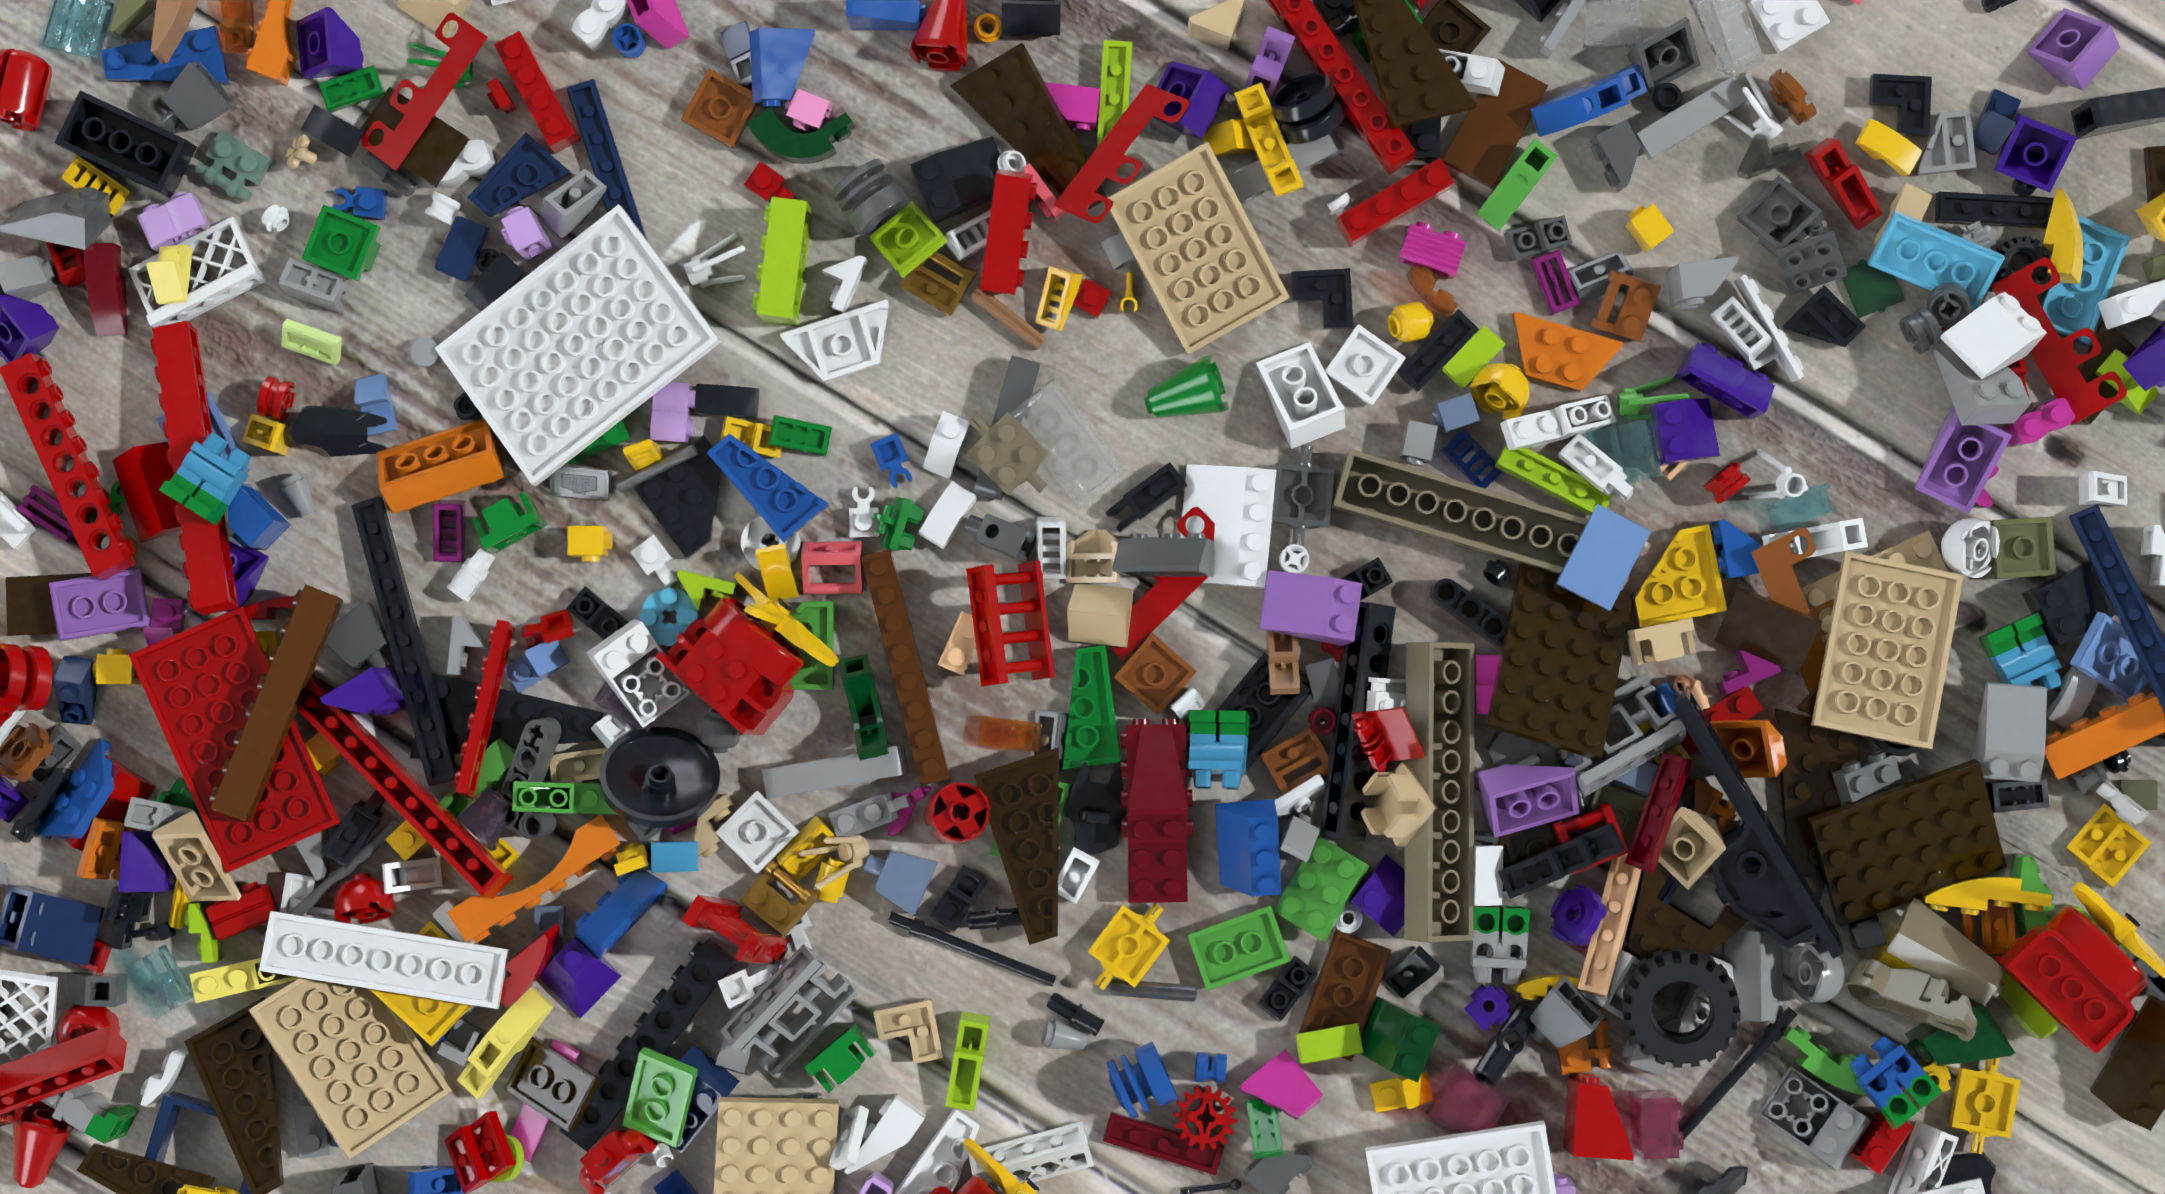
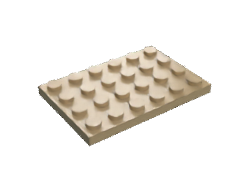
M1207 141L1106 197L1113 201L1110 213L1187 355L1290 298Z
M1848 551L1843 552L1811 725L1931 750L1933 748L1964 575Z
M300 977L249 1009L250 1014L348 1161L452 1092L410 1027L368 988Z

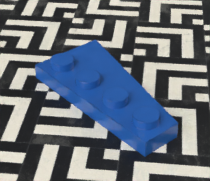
M216 26L185 32L167 64H161L151 52L152 39L101 50L106 79L109 81H160L163 83H173L189 62L200 61L220 85H230L219 29Z
M728 434L707 452L709 457L783 543L829 506V503L786 475L778 467L769 463L731 434Z

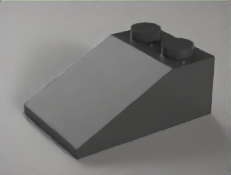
M80 187L24 201L0 224V232L86 250L110 225L109 193L100 192L92 187Z

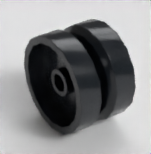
M1324 73L1302 75L1284 84L1273 94L1270 104L1276 119L1280 120V127L1286 141L1292 144L1313 142L1325 137L1343 122L1345 113L1339 98L1335 97V89L1328 75Z

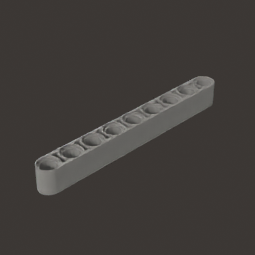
M1335 131L1313 142L1304 144L1289 143L1286 145L1291 158L1294 159L1299 174L1333 158L1344 150ZM1259 159L1226 176L1241 205L1272 190ZM1121 232L1101 243L1114 270H1118L1136 261Z

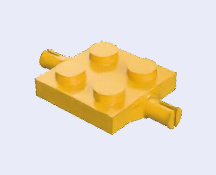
M1157 903L1152 905L1145 916L1136 914L1125 905H1122L1088 950V953L1100 961L1104 968L1103 972L1094 982L1102 990H1105V987L1114 976L1125 980L1132 987L1136 988L1171 940L1160 933L1154 924L1164 911L1161 906L1158 908L1159 905Z
M1999 1058L1987 1059L1985 1069L1958 1068L1948 1125L1965 1129L1973 1134L1969 1150L1973 1153L1982 1154L1985 1137L2000 1136L2010 1138L2021 1080L2007 1077L1997 1072Z

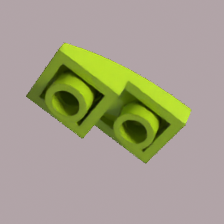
M1483 325L1444 366L1442 371L1464 390L1480 370L1506 344L1488 327Z
M204 902L188 904V909H186L184 915L185 925L189 927V934L201 933V938L197 942V952L201 956V963L221 961V943L216 938L212 923L208 918L206 905Z
M1358 1023L1295 1034L1300 1064L1363 1053Z

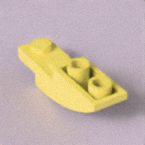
M261 957L189 974L195 1003L297 980L300 977L259 971Z
M531 987L505 1012L467 1058L469 1064L457 1081L476 1099L483 1098L515 1053L524 1049L554 1005L537 989Z

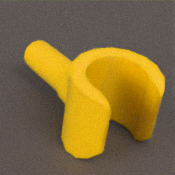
M1127 272L1125 298L1120 303V308L1123 312V304L1126 300L1134 302V312L1138 307L1137 301L1134 299L1133 272Z

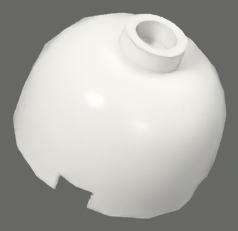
M1967 518L1956 521L1949 527L1942 538L1941 551L1944 562L1952 571L1970 578L1983 577L1990 571L1992 567L1987 565L1991 557L1997 558L2000 544L1998 530L1989 524L1991 522L1978 518Z

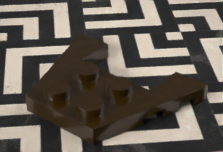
M1657 862L1654 874L1646 871L1643 873L1626 948L1647 959L1654 956L1653 952L1661 949L1663 953L1671 951L1670 947H1680V950L1683 951L1693 948L1697 949L1701 955L1706 953L1709 955L1748 921L1734 912L1729 905L1725 904L1708 930L1659 900L1657 896L1671 873L1662 864Z

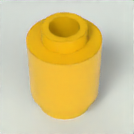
M829 857L828 861H822L815 884L845 867L846 862L834 857ZM849 872L816 890L817 898L826 902L837 903L839 897L843 896Z

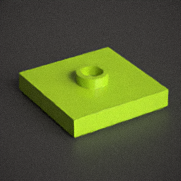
M911 201L868 237L870 242L902 278L948 242L946 237L914 201Z

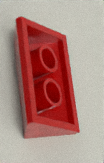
M167 441L132 447L112 460L140 543L182 530L181 523L178 522L175 515V506L178 505V502L159 490L166 480L169 482L171 477L174 476L173 467L170 466L167 459V449H170Z
M105 755L107 759L112 761L114 790L95 818L120 820L124 823L131 797L148 800L156 786L115 759ZM91 825L82 839L69 837L65 840L71 847L83 852Z

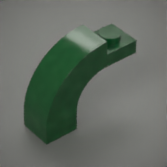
M771 107L747 123L755 138L768 152L782 160L799 164L816 163L836 155L837 151L832 143L834 141L838 143L844 141L852 134L851 130L854 128L852 120L844 112L816 132L808 134L796 133L782 124Z
M868 654L839 660L841 680L852 716L859 759L865 760L889 754L887 744L889 742L883 711Z

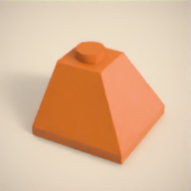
M1768 720L1710 721L1744 778L1776 777L1787 765L1783 737Z

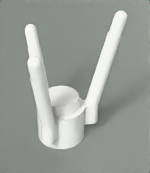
M1748 72L1745 76L1759 103L1747 87H1744L1742 91L1760 116L1752 124L1755 130H1752L1729 113L1723 117L1748 134L1754 142L1761 139L1764 144H1767L1782 132L1783 128L1779 124L1780 121L1773 114L1751 73Z
M737 233L730 235L702 254L692 257V261L684 264L686 274L692 285L700 283L701 287L704 288L713 284L730 283L746 279L745 275L709 278V276L714 275L712 265L745 251V247L740 246L708 260L709 256L737 239Z
M1757 450V454L1779 469L1781 474L1776 480V491L1750 494V500L1783 499L1786 495L1798 497L1808 490L1802 475L1793 473L1791 467L1783 465L1763 450Z

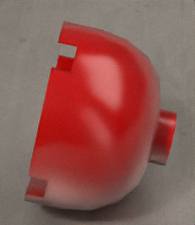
M368 873L353 875V880L345 882L338 889L334 898V919L338 922L351 923L352 918L360 919V924H367L388 919L391 917V913L395 914L393 893L385 894L384 882L377 878H371V874Z
M75 1004L65 1011L57 1022L55 1033L57 1043L66 1042L109 1025L120 1034L118 1017L107 1007Z

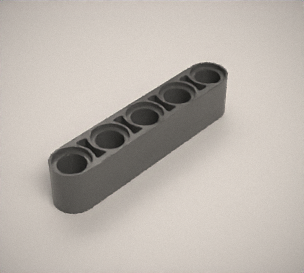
M1011 356L992 424L998 422L1009 411L1024 425L1039 372V362ZM979 468L973 493L1002 501L1005 492Z

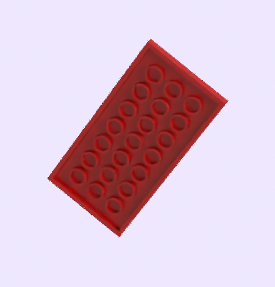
M243 606L129 654L226 873L235 871L341 823L295 719L292 722L251 822H245L211 809L213 804L210 801L211 793L216 785H221L225 775L222 773L223 765L228 756H233L237 747L233 744L236 734L240 728H245L248 718L245 717L247 708L252 700H257L260 692L257 689L258 682L264 672L268 674L270 669L269 661Z

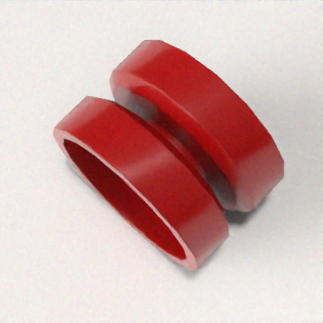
M0 644V698H19L21 704L18 708L20 710H41L49 698L52 686L53 668L48 650L42 646H24L21 649L15 644Z

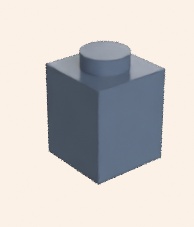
M1471 393L1437 403L1434 406L1435 412L1431 413L1434 425H1437L1438 429L1441 428L1443 434L1476 424L1480 421Z

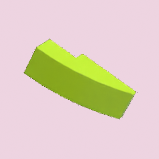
M962 1011L947 1091L946 1107L968 1111L975 1110L991 1016Z

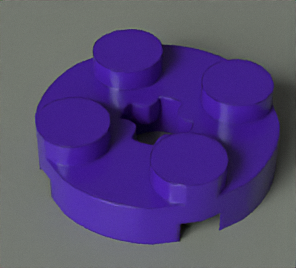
M1576 885L1578 888L1573 890L1566 889L1556 899L1550 917L1554 918V927L1551 926V931L1557 939L1567 944L1585 946L1590 942L1591 936L1597 930L1601 920L1606 916L1607 908L1602 904L1597 892L1586 886ZM1576 911L1579 912L1577 917L1574 916Z

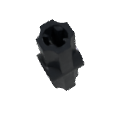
M1518 1003L1498 1033L1489 1040L1488 1048L1472 1071L1475 1079L1482 1085H1487L1491 1088L1495 1087L1514 1057L1523 1050L1525 1040L1535 1027L1530 1020V1016L1535 1009L1530 1005ZM1503 1040L1508 1043L1509 1050L1505 1048Z

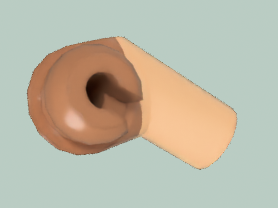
M1679 675L1675 678L1673 688L1676 692L1688 686L1702 710L1710 707L1703 683L1700 680L1688 675Z

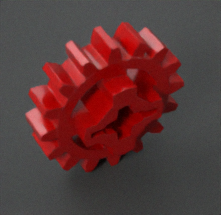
M1210 1085L1205 1086L1204 1092H1201L1198 1086H1194L1193 1095L1186 1091L1183 1093L1186 1098L1185 1102L1176 1101V1104L1181 1109L1180 1112H1173L1172 1114L1179 1118V1122L1173 1126L1175 1129L1182 1128L1183 1132L1179 1135L1181 1140L1186 1137L1190 1138L1188 1146L1192 1147L1198 1142L1199 1150L1204 1151L1205 1145L1209 1143L1210 1147L1214 1150L1216 1149V1141L1219 1140L1221 1143L1226 1144L1224 1135L1226 1133L1234 1134V1131L1229 1126L1230 1124L1237 1123V1120L1231 1118L1230 1115L1236 1111V1107L1227 1106L1231 1098L1227 1096L1222 1099L1220 1097L1221 1089L1218 1088L1213 1094L1211 1093ZM1201 1098L1200 1105L1193 1111L1187 1110L1193 1101ZM1213 1099L1221 1105L1224 1114H1218L1212 1107ZM1204 1109H1207V1113L1212 1116V1121H1207L1206 1126L1203 1127L1202 1121L1197 1120L1198 1114H1203ZM1186 1121L1193 1122L1197 1127V1136L1189 1131ZM1216 1125H1223L1216 1135L1209 1137L1211 1129Z

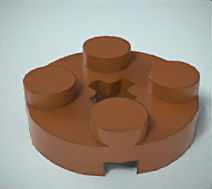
M1779 69L1769 77L1768 83L1772 88L1769 91L1771 97L1778 105L1782 103L1786 105L1790 110L1788 114L1795 124L1800 125L1803 122H1807L1817 114L1813 102L1808 106L1805 102L1804 97L1808 95L1806 91L1787 71L1782 74V69Z
M28 723L30 726L27 728L17 727L6 737L0 746V753L2 754L0 774L10 780L28 781L41 761L48 758L52 753L53 745L49 743L47 731L35 723Z

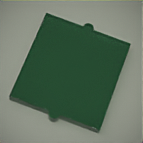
M1864 259L1860 260L1857 265L1846 269L1848 276L1843 277L1842 280L1859 319L1877 311L1882 313L1885 311V308L1904 301L1895 276L1869 266Z

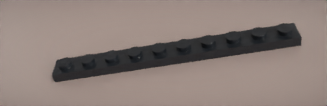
M377 496L353 504L351 507L428 786L433 787L454 780L458 768L383 497Z

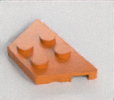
M1516 311L1512 316L1513 322H1515L1518 338L1517 344L1518 350L1521 353V365L1524 376L1577 392H1581L1623 347L1624 342Z

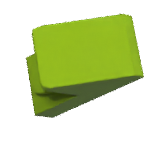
M679 569L677 572L679 580L698 611H703L708 589L711 590L710 596L718 598L729 596V594L737 595L739 584Z

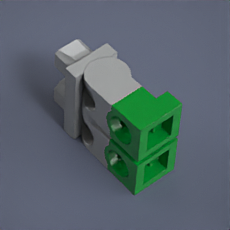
M1473 905V941H1469V964L1473 967L1475 982L1491 983L1493 967L1502 968V983L1519 984L1521 969H1526L1530 920L1529 908L1526 906L1499 905V907L1496 905Z
M88 1084L45 1098L43 1103L56 1109L52 1115L53 1118L59 1121H66L71 1126L103 1144L126 1136L139 1112V1109L129 1104L118 1108L108 1103L106 1097L101 1093H92L94 1087Z

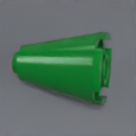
M1212 355L1202 357L1150 388L1148 396L1144 397L1148 413H1154L1156 418L1220 413L1229 410L1228 401L1223 402L1221 395L1225 394L1226 391L1216 362L1211 363Z

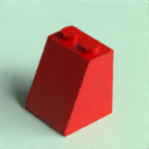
M1576 1072V1077L1568 1076L1563 1147L1572 1156L1634 1161V1153L1608 1085L1600 1081V1077H1596L1594 1073Z

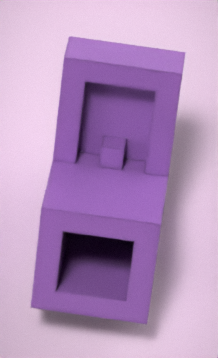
M1270 26L1267 27L1244 89L1262 82L1266 95L1271 100L1296 36Z

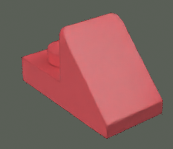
M1027 164L1024 168V173L1033 174L1032 183H1037L1035 200L1039 199L1040 201L1037 203V206L1046 218L1051 216L1056 222L1065 215V211L1053 206L1057 199L1031 164Z

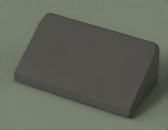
M1621 249L1567 270L1580 304L1605 294L1610 281L1608 279L1610 270L1620 271L1633 276V270ZM1621 284L1620 288H1623L1628 285Z
M1036 709L1030 756L1059 747V772H1064L1065 770H1062L1069 713Z
M60 724L48 733L49 743L53 745L52 753L48 758L41 761L29 779L40 790L44 786L43 781L48 773L55 770V768H64L83 749V746Z

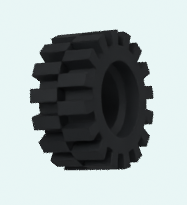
M2018 236L2004 242L1996 248L1997 252L2004 255L2005 259L1995 277L1997 276L1999 278L1998 281L2015 273L2010 267V259L2015 253L2026 255L2030 260V264L2044 257L2050 259V255H2044V251L2047 250L2046 247H2039L2040 241L2037 239L2032 241L2030 236L2023 238ZM2046 266L2036 267L2032 272L2033 281L2036 284L2041 283L2040 281L2047 276L2045 272L2049 268Z

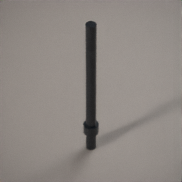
M891 912L887 923L909 931V935L917 938L923 936L1051 987L1055 982L1056 975L927 926L925 921L918 918L912 920Z
M1788 1007L1773 1024L1770 1022L1766 1026L1762 1037L1670 1137L1676 1145L1680 1146L1774 1041L1777 1043L1781 1039L1785 1028L1798 1015L1794 1010Z

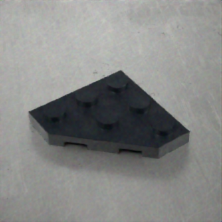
M704 435L693 443L698 451V455L640 483L634 488L687 559L712 541V528L719 491L718 485L721 469L707 454L713 446Z

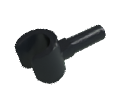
M164 922L147 929L135 930L132 932L133 938L157 934L161 942L175 936L176 931L169 926L168 922Z

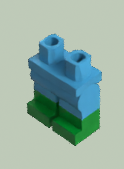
M212 432L202 445L195 441L190 448L192 450L185 456L175 475L169 482L166 480L159 490L207 521L217 525L239 491L242 482H245L249 477L244 470L248 466L251 456L234 447L227 459H223L220 455L228 445V442Z
M2039 612L2026 615L1978 637L1992 666L2002 681L2001 683L2032 686L2030 681L2038 678L2041 686L2046 687L2047 691L2062 685L2057 669L2062 666L2059 660L2056 659L2055 652L2041 626L2043 622Z
M1189 710V770L1193 773L1194 787L1196 789H1211L1212 774H1221L1223 789L1239 790L1241 775H1246L1249 714L1246 711L1219 710L1218 714L1216 710Z

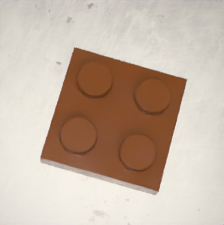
M708 69L681 120L734 149L759 103H753L752 91Z
M1152 633L1114 678L1159 716L1197 671Z

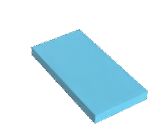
M1894 210L1867 264L1930 291L1943 283L1958 284L1966 290L1971 308L1977 309L2005 257L1998 252Z
M2079 215L2077 216L2083 240V268L2080 284L2058 283L2044 291L2040 300V304L2055 330L2062 337H2067L2082 328H2089L2094 333L2101 315L2097 302L2107 299L2131 238L2129 235ZM2080 336L2074 341L2086 346L2089 345L2091 339L2086 336Z

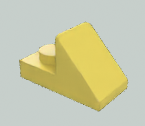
M188 244L162 246L159 248L158 261L147 262V270L155 299L159 305L187 302L193 251Z

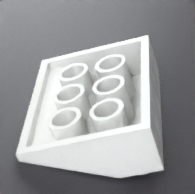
M1187 464L1185 483L1188 487L1184 489L1182 517L1191 508L1199 507L1215 523L1213 577H1208L1203 584L1256 589L1265 588L1276 470ZM1199 516L1189 517L1186 521L1187 531L1189 533H1201L1204 529L1203 519ZM1180 532V538H1186V537Z

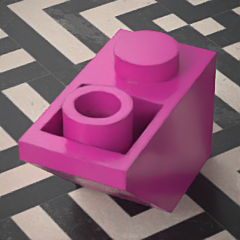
M627 0L636 24L666 49L673 48L690 36L675 0Z

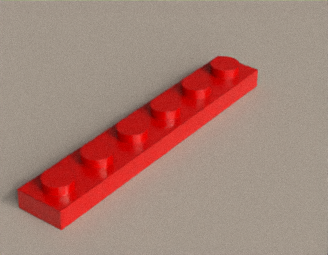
M497 619L495 628L492 627L489 633L488 643L491 647L489 655L483 658L481 667L484 676L482 684H478L475 690L477 705L475 713H471L468 719L470 734L468 742L464 741L461 748L463 763L461 770H457L454 777V788L464 798L474 799L515 629L509 621Z

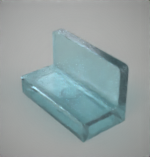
M1829 482L1812 487L1798 497L1788 496L1767 504L1766 507L1775 531L1785 530L1834 511L1825 490L1831 488Z

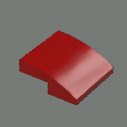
M496 1111L486 1112L474 1123L458 1128L444 1140L463 1194L470 1193L484 1186L516 1165Z

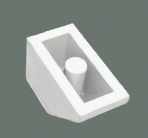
M945 411L942 412L931 439L923 469L948 479L951 478L972 426L968 423L969 421Z

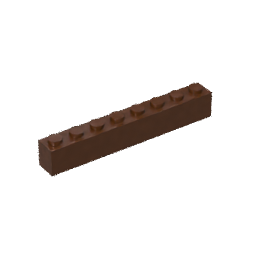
M888 549L861 556L920 784L923 786L950 779L949 766L892 551Z
M306 584L303 590L299 589L292 604L295 607L292 617H287L281 628V634L284 635L279 646L275 645L271 651L269 661L272 664L268 674L264 672L258 682L257 689L260 692L257 700H252L247 708L245 717L248 718L246 726L244 729H239L233 744L237 746L232 757H227L223 765L222 773L225 774L221 785H216L211 793L210 801L213 802L211 809L245 822H251L342 606L343 600L340 597Z

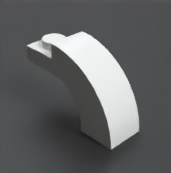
M1863 518L1806 528L1815 545V552L1807 558L1868 547ZM1793 531L1762 536L1763 545L1765 546ZM1795 536L1790 542V550L1797 555L1804 553L1808 547V542L1803 536Z

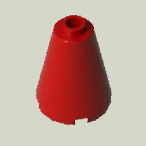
M933 0L910 45V56L920 64L922 59L929 62L928 68L939 71H958L960 65L966 66L968 59L966 0Z
M43 1101L34 1102L32 1106L15 1109L13 1114V1178L24 1188H34L44 1182L74 1128L64 1120L59 1121L53 1118L52 1115L56 1109L43 1103Z

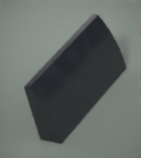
M1263 653L1216 710L1218 714L1219 710L1246 711L1250 716L1246 772L1311 695L1310 689L1301 682L1300 694L1270 695L1268 655Z

